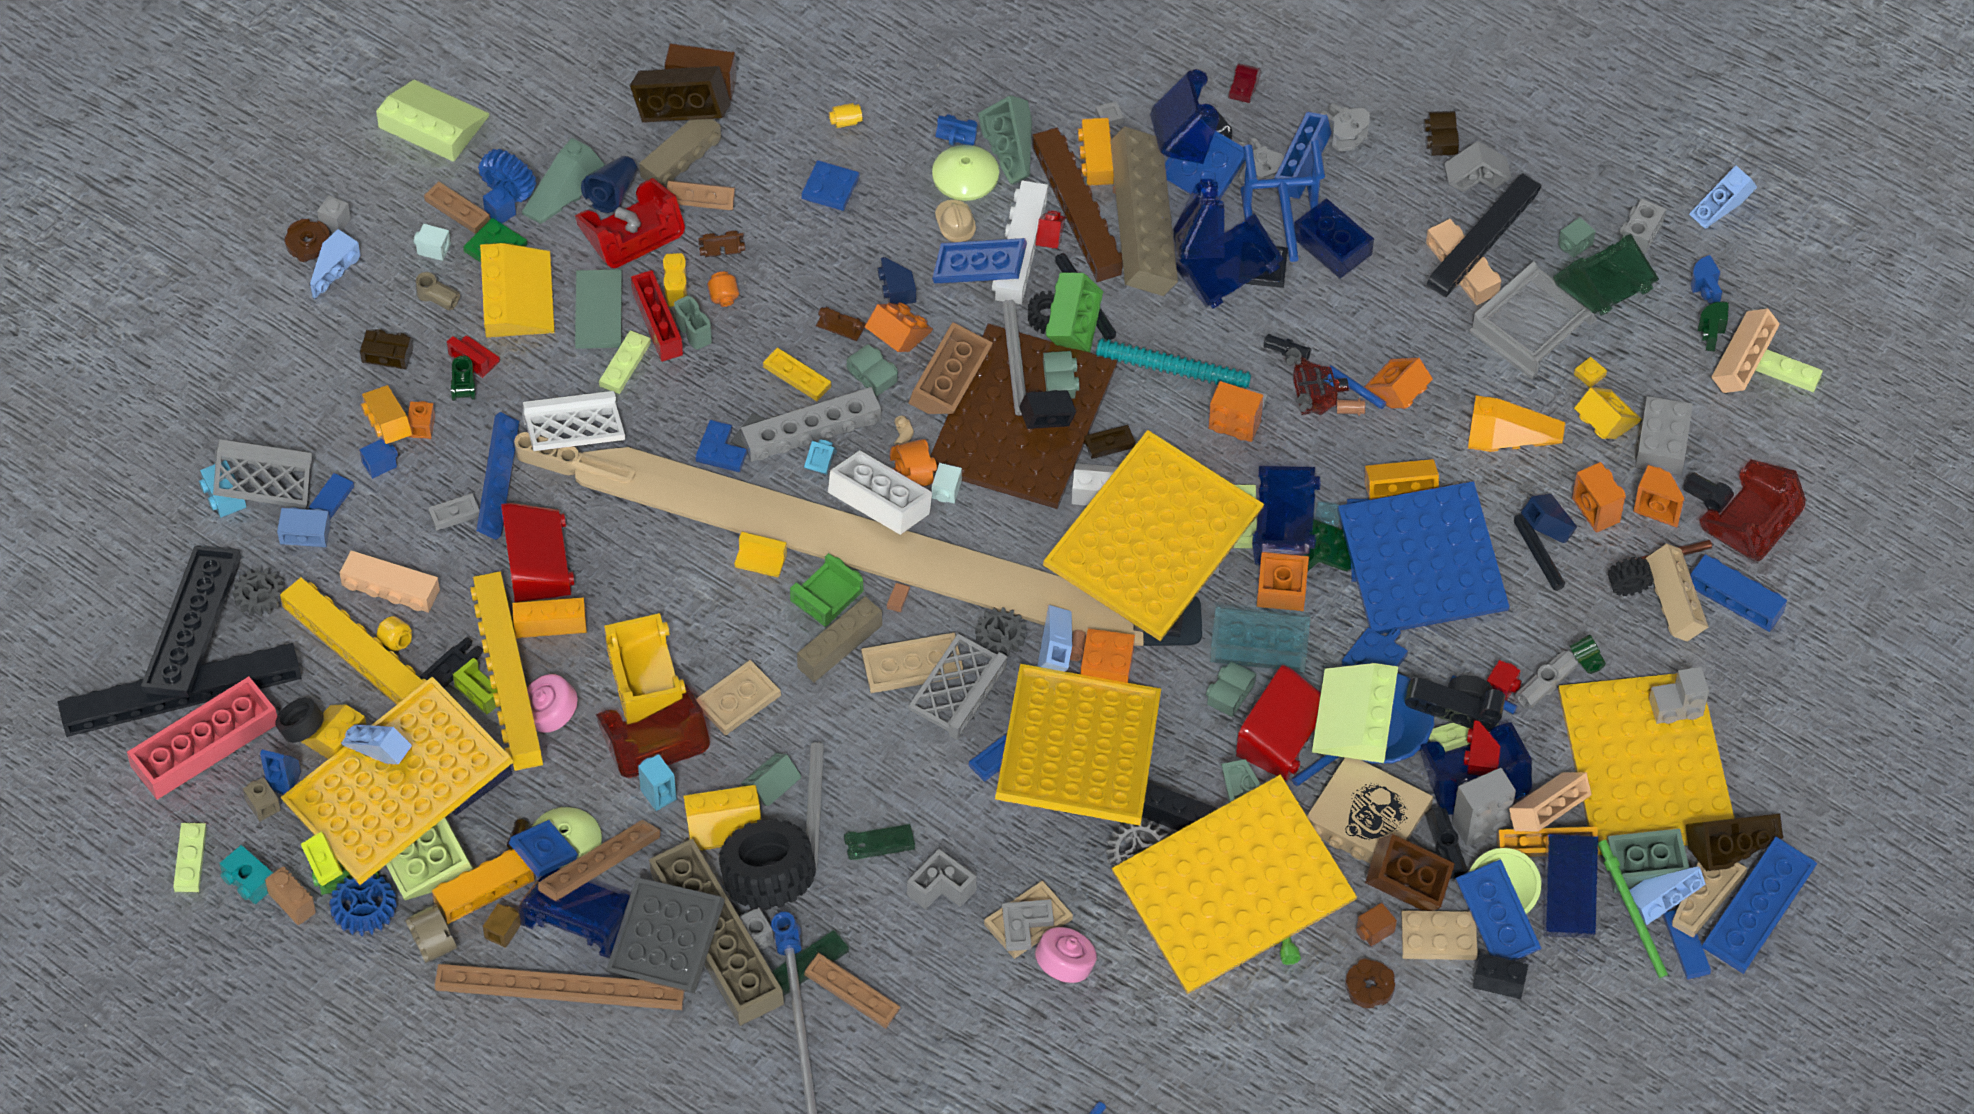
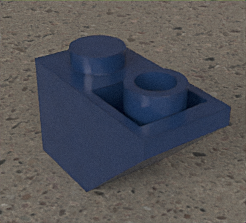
M882 257L881 267H877L879 281H884V285H882L883 298H888V302L892 304L916 303V286L912 271L886 257Z
M1551 493L1532 496L1521 511L1534 530L1561 543H1567L1577 528L1576 524Z

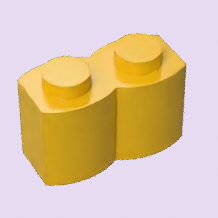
M682 253L666 254L663 259L664 293L668 307L674 306L675 301L687 296L686 262Z

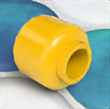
M387 617L377 628V638L388 649L400 651L410 644L412 629L398 617Z

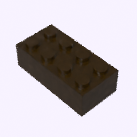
M719 66L642 70L637 72L630 84L642 123L723 118L731 105Z

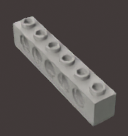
M872 387L741 427V439L745 449H747L751 462L764 460L771 455L786 453L800 446H808L812 441L827 440L841 433H850L857 428L872 426L881 421V407Z

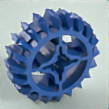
M492 149L483 156L478 169L482 180L487 183V187L494 189L501 185L514 198V202H522L530 197L537 183L535 176L532 175V170L528 169L527 164H524L515 154L511 155L508 151H503L502 149Z
M374 874L361 885L354 878L350 880L345 877L344 884L337 883V890L332 891V899L329 902L331 916H333L337 925H341L343 931L349 929L352 935L356 931H359L361 936L364 935L365 931H369L373 935V929L375 928L382 931V924L389 925L390 917L395 915L394 909L397 907L396 895L392 890L391 884L386 883L383 876L377 879V876ZM378 896L382 898L380 907L376 906V898ZM347 900L351 903L348 912L344 909Z

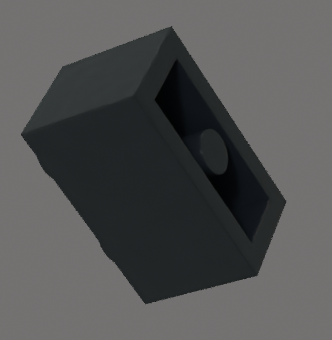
M1068 390L1032 391L1025 394L1019 406L1027 429L1070 426L1076 414Z
M1480 953L1473 989L1521 999L1529 964Z

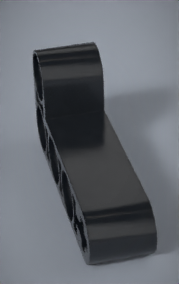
M1412 678L1408 682L1405 704L1411 709L1470 729L1474 728V721H1480L1486 730L1491 732L1502 718L1506 696L1500 690L1489 689L1478 698L1426 679Z

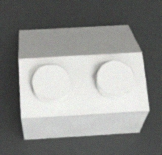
M1076 463L1072 487V504L1088 505L1118 467Z

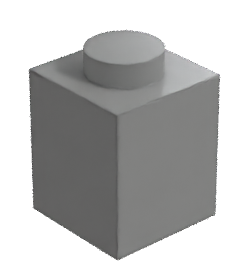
M329 195L317 211L319 221L324 223L329 232L332 233L337 229L343 231L351 220L348 203Z

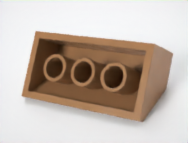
M952 322L916 384L908 404L927 414H953L993 343Z

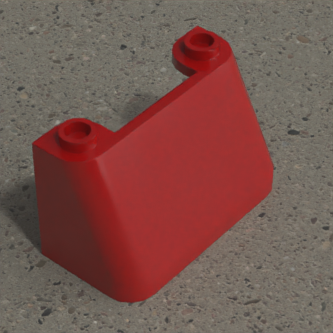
M654 178L638 186L636 190L638 203L625 208L634 212L640 220L641 225L635 233L627 231L625 227L628 222L615 217V214L603 220H600L598 214L593 210H585L574 215L580 230L603 262L611 268L621 267L678 239L684 233L685 224L676 196Z
M516 503L501 504L515 603L571 595L570 586L575 584L573 571L568 572L562 534V528L566 527L564 513L560 514L559 509Z
M1282 665L1244 721L1238 734L1236 756L1243 760L1246 759L1247 762L1275 776L1281 775L1285 781L1289 779L1291 774L1295 775L1301 765V762L1298 761L1299 753L1316 728L1321 692L1292 668Z

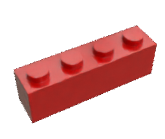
M650 270L631 276L633 296L661 362L682 356L681 336L653 271Z

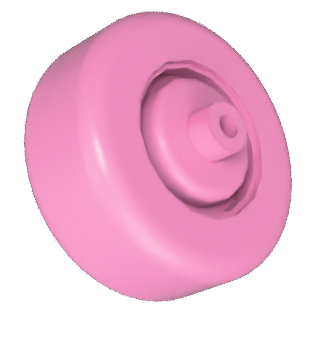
M556 674L544 675L534 680L527 687L536 731L542 733L556 731L571 719L577 707L578 697L574 687L563 677Z
M1055 927L1047 930L1042 935L1035 950V957L1041 969L1054 979L1067 983H1077L1085 980L1097 959L1093 944L1084 935L1064 927Z

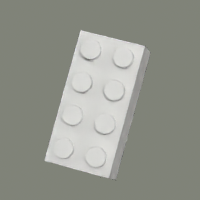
M860 450L830 470L828 493L900 535L930 513L931 491Z

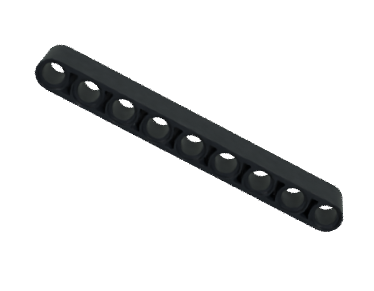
M1522 173L1434 270L1426 286L1447 298L1530 205L1539 193L1542 184Z

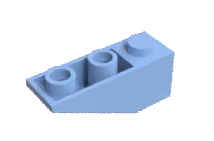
M1735 166L1689 215L1706 229L1742 204L1757 186L1748 175Z
M339 229L322 244L310 282L314 299L321 293H324L334 280L340 278L344 271L351 264H355L361 256L358 242Z
M1049 605L1037 667L1065 672L1069 667L1072 650V611Z
M355 724L347 730L346 737L341 742L345 747L386 764H399L412 746L394 727Z
M1697 866L1643 880L1630 889V892L1644 923L1648 925L1692 893L1698 891L1706 883L1700 867Z

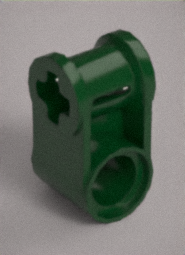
M458 356L452 361V401H456L457 398L476 399L472 360L467 356Z
M1590 634L1569 646L1579 664L1583 666L1588 674L1598 672L1605 666L1606 662Z

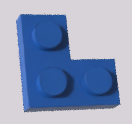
M710 420L695 459L699 463L740 473L747 456V449L727 444L732 432V425Z

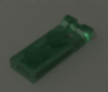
M911 824L861 833L848 832L843 836L845 844L848 845L847 856L850 860L915 850ZM864 843L865 847H858V844Z

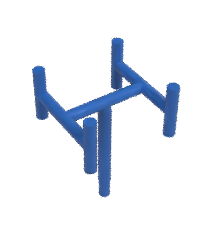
M1313 140L1311 142L1313 154L1312 176L1257 180L1252 145H1245L1243 147L1246 162L1245 183L1240 188L1245 224L1252 225L1254 223L1252 211L1253 189L1278 188L1289 259L1291 262H1296L1299 258L1288 187L1307 186L1312 219L1315 221L1320 220L1321 214L1318 201L1320 180L1325 178L1320 141Z

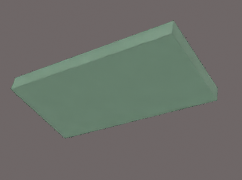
M622 269L576 270V349L619 348L622 339Z

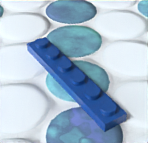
M501 412L496 414L494 418L476 529L477 532L494 540L501 537L503 514L501 504H505L507 501L515 451L514 441L519 426L518 420Z

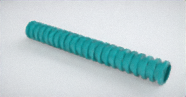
M1101 338L1096 349L1098 357L1103 356L1104 358L1117 360L1118 363L1124 361L1125 364L1131 363L1132 366L1137 364L1140 368L1145 366V369L1150 367L1153 371L1159 369V372L1166 371V374L1172 372L1175 376L1180 374V377H1184L1185 375L1188 379L1194 377V380L1201 379V382L1207 380L1210 384L1215 382V385H1218L1221 381L1246 389L1249 388L1251 380L1250 371L1244 373L1241 369L1240 371H1236V368L1231 370L1228 366L1223 368L1222 365L1216 366L1215 363L1209 365L1208 362L1202 363L1201 360L1196 362L1193 358L1188 360V357H1184L1183 359L1180 355L1174 357V354L1167 355V352L1161 354L1158 350L1153 352V349L1148 351L1145 347L1139 349V346L1132 347V344L1126 346L1125 343L1119 344L1118 341L1113 343L1110 339L1105 341L1104 338Z

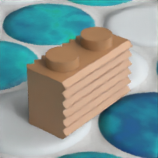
M281 867L266 878L265 884L268 894L297 925L302 924L316 913L313 896H310V893H307V889H304V886H301V883H298V880L292 877V873H289L286 867Z

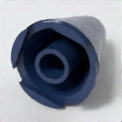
M621 156L588 174L581 182L582 194L586 200L589 198L593 203L591 206L594 209L603 213H611L621 205L637 173L638 168L635 161L628 156Z

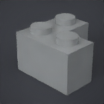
M1480 141L1470 145L1444 163L1449 185L1462 192H1465L1480 181L1496 189L1511 179L1507 157Z
M1702 667L1678 670L1675 683L1652 687L1649 701L1657 724H1669L1682 719L1693 720L1703 716L1709 689Z
M940 849L907 881V896L925 910L941 894L961 907L976 892V876Z

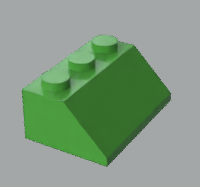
M1060 273L1055 285L1056 292L1054 301L1051 304V315L1046 326V336L1055 345L1090 353L1103 290L1084 273Z

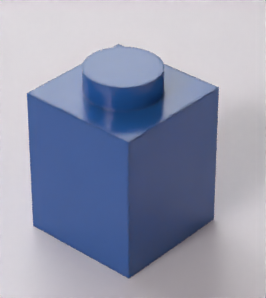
M501 185L482 196L484 211L490 215V219L494 218L503 224L516 215L514 198Z
M383 439L359 449L361 462L372 479L397 467V451L393 444H385Z

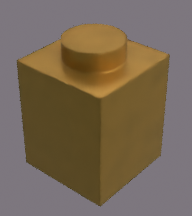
M497 904L483 925L484 938L506 948L521 926L519 913L510 906L505 907Z

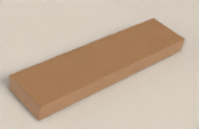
M820 953L817 954L804 972L805 976L884 1028L889 1026L900 1011L899 1005Z

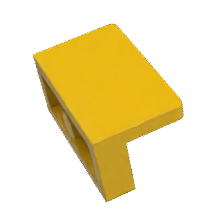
M741 532L739 552L734 566L764 575L779 577L787 557L786 542Z

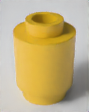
M850 103L832 107V111L829 112L831 125L835 124L837 129L857 125L858 122H862L860 105Z

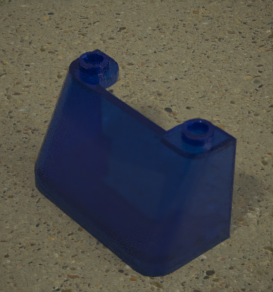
M1199 69L1188 71L1153 105L1150 117L1159 150L1163 155L1203 164L1219 122V115L1214 106L1206 103L1199 104L1198 99L1201 90L1208 81L1207 73Z
M1201 179L1200 183L1195 185L1173 229L1174 242L1180 258H1225L1224 202L1219 200L1218 182H1214L1213 179Z
M1254 213L1228 232L1192 252L1190 255L1188 254L1176 263L1177 272L1206 308L1211 306L1214 309L1224 303L1222 298L1266 271L1268 274H1271L1279 269V263L1284 259Z
M1259 466L1258 477L1261 484L1258 493L1259 501L1264 504V507L1258 514L1257 530L1253 534L1252 540L1255 565L1261 564L1262 552L1299 556L1311 553V549L1316 547V535H1312L1316 490H1320L1321 477L1316 476V468Z
M1512 722L1497 725L1491 730L1490 734L1500 745L1498 769L1502 768L1516 790L1514 799L1520 798L1528 794L1532 788V758ZM1435 741L1421 744L1420 754L1439 807L1446 809L1448 815L1454 814L1458 786L1481 777L1468 774V765H1464L1465 751H1470L1471 746L1445 753L1444 747L1440 742Z
M558 868L541 876L519 904L521 925L533 929L536 923L542 928L546 923L587 939V945L592 946L595 943L600 947L599 955L610 959L630 896L587 882L555 901L538 890V883L560 869Z

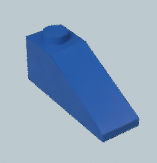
M261 749L260 756L267 783L273 792L285 794L297 784L301 774L299 760L289 755Z

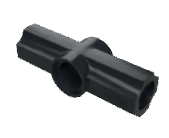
M1441 807L1433 808L1430 812L1426 813V820L1435 842V852L1438 856L1454 863L1450 877L1454 881L1457 877L1468 873L1458 843L1459 837L1452 827L1447 810ZM1443 842H1448L1451 845H1445Z

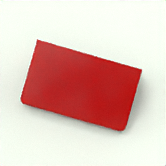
M467 335L461 340L452 336L446 341L448 355L454 359L458 356L469 357L472 360L474 373L482 378L500 362V358Z

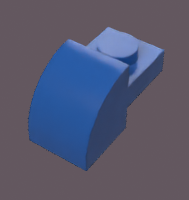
M1710 255L1701 258L1696 263L1691 280L1692 292L1701 291L1703 299L1707 300L1709 305L1720 302L1722 290L1718 285L1720 270Z

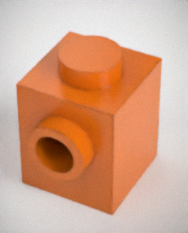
M410 401L407 418L412 435L408 437L431 439L435 421L433 403Z

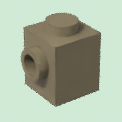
M264 777L258 781L250 782L243 788L245 801L259 822L281 811L278 798Z

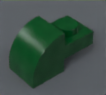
M1729 302L1712 303L1705 307L1701 313L1698 331L1703 332L1702 341H1706L1705 351H1715L1718 333L1725 334Z

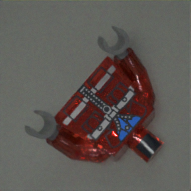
M1293 347L1286 352V355L1289 356L1286 359V363L1290 366L1295 363L1293 383L1297 395L1296 403L1299 404L1301 415L1309 413L1323 415L1336 405L1338 392L1349 391L1347 378L1334 379L1332 368L1308 361L1301 357V353L1297 348Z

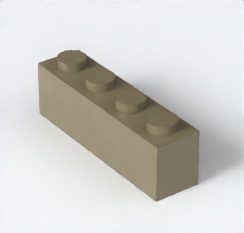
M713 119L689 120L639 163L640 177L645 181L654 178L664 187L667 186L669 180H674L681 172H685L710 147L718 144L721 139L720 124Z
M865 596L797 653L798 669L813 682H816L882 626V610Z

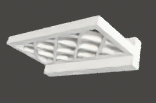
M614 391L523 402L522 419L527 427L533 451L625 440V433L615 403ZM612 414V416L609 419L601 416ZM590 417L586 422L583 421V420H581V419H579V418ZM561 420H567L563 425L556 422ZM595 420L603 423V425L600 428L595 427L591 424ZM536 423H544L541 427L534 425ZM574 423L580 426V428L575 431L569 428V426ZM549 426L558 429L554 434L546 431ZM608 427H611L617 430L618 432L608 433L605 430ZM587 429L595 434L593 436H586L582 433ZM564 432L572 437L563 439L559 436ZM540 435L548 438L549 440L544 442H537L536 439Z

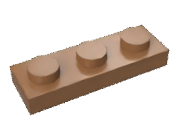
M668 181L667 189L676 196L678 205L723 210L734 209L735 187Z
M439 181L424 195V200L475 234L490 220V215Z

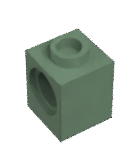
M1579 217L1560 231L1558 245L1562 251L1575 258L1593 245L1595 230Z

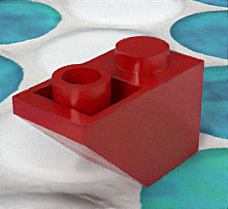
M1053 210L1043 213L1039 218L1035 245L1058 249L1062 239L1066 216H1061V212Z
M1474 721V728H1469L1467 743H1471L1470 751H1465L1464 765H1468V774L1483 776L1498 769L1500 745L1480 721Z

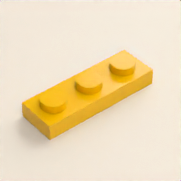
M776 348L763 362V368L815 401H818L831 388L830 380L779 348Z

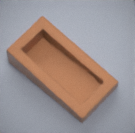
M896 583L888 600L887 609L902 612L910 586Z

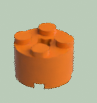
M925 439L892 446L890 449V461H895V468L892 469L922 487L933 484V471L937 470L935 459L933 457L930 458L928 443Z

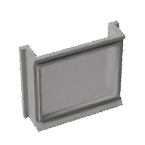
M1533 261L1474 314L1473 327L1469 333L1532 379L1538 374L1539 362L1584 321L1592 325L1597 320L1595 316L1596 308L1591 307L1539 269L1535 261Z

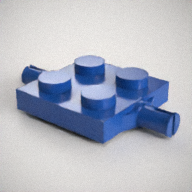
M1368 627L1342 659V666L1377 663L1399 667L1408 655V650L1394 642L1401 634V631L1399 629L1396 630V627H1394L1387 636H1384Z

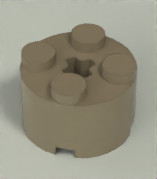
M436 904L405 919L425 963L457 949L454 939Z

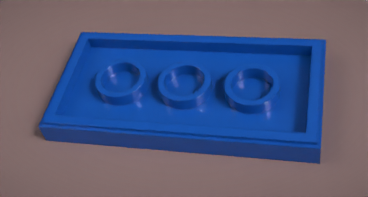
M1025 238L941 243L932 280L937 284L1019 279L1027 242Z
M1501 859L1456 878V882L1489 955L1516 961L1541 950L1538 939Z

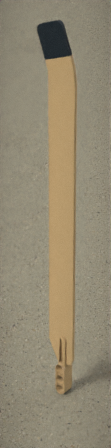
M527 432L520 433L515 437V451L519 461L570 476L575 474L576 482L581 486L739 534L745 532L786 542L789 549L825 559V556L829 553L833 557L840 558L846 566L991 610L995 608L998 612H1001L1002 607L1005 608L1006 613L1014 610L1015 617L1021 615L1022 619L1044 626L1048 606L1052 605L1072 611V633L1075 630H1082L1087 634L1088 629L1132 634L1135 635L1134 646L1196 645L1202 638L1201 602L1196 596L1184 610L1180 637L1165 635L1159 641L1146 632L1133 631V623L1057 575L910 531H905L900 535L883 524L630 447L583 453L578 452L574 446L533 451ZM539 436L536 440L537 442H544L549 439Z

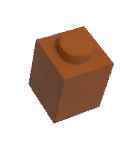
M1380 903L1358 917L1356 931L1363 941L1366 940L1372 947L1395 932L1397 920L1384 904Z

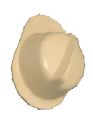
M947 200L937 206L935 211L940 231L946 239L952 242H965L974 236L976 225L967 204L959 200Z

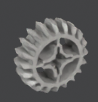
M1142 820L1141 824L1137 825V827H1134V824H1128V830L1125 826L1120 825L1119 830L1122 834L1116 831L1112 833L1113 838L1117 841L1108 840V845L1113 848L1107 849L1106 854L1114 857L1109 858L1107 863H1116L1115 866L1135 856L1132 853H1135L1136 845L1140 851L1153 846V843L1144 844L1138 835L1147 836L1156 844L1165 839L1167 834L1163 833L1159 836V826L1155 827L1154 831L1151 830L1152 822L1148 821L1146 827H1142ZM1131 837L1132 848L1119 855L1121 843L1126 838Z

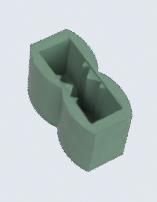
M688 295L675 301L676 325L682 332L686 333L689 344L697 350L711 344L710 321L704 313L699 311V306L695 299Z
M867 344L847 358V369L858 381L862 382L865 388L872 387L876 397L897 383L898 370L892 362L888 363L884 360L879 349Z
M1071 351L1043 353L1046 391L1068 390L1070 397L1075 398V391H1079V378L1074 377V372H1077L1076 358H1072Z
M1231 661L1227 667L1223 666L1217 677L1219 680L1215 684H1210L1206 696H1208L1207 705L1233 717L1254 687L1256 673Z

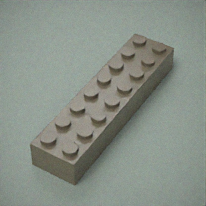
M1124 126L1110 143L1125 285L1164 296L1178 282L1163 142L1160 137Z
M688 840L649 859L651 875L655 882L716 895L725 899L704 966L738 1024L741 1026L784 1005L783 990L694 840Z

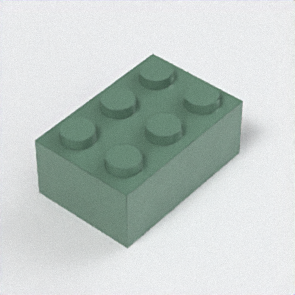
M1680 829L1614 835L1607 838L1614 857L1617 856L1621 866L1619 868L1629 890L1643 880L1689 869ZM1609 871L1614 893H1620Z

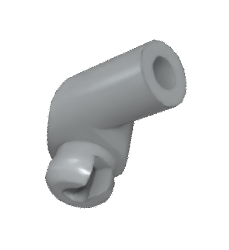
M622 207L617 208L615 217L628 222L625 227L627 231L637 232L638 227L641 225L638 216L634 212Z

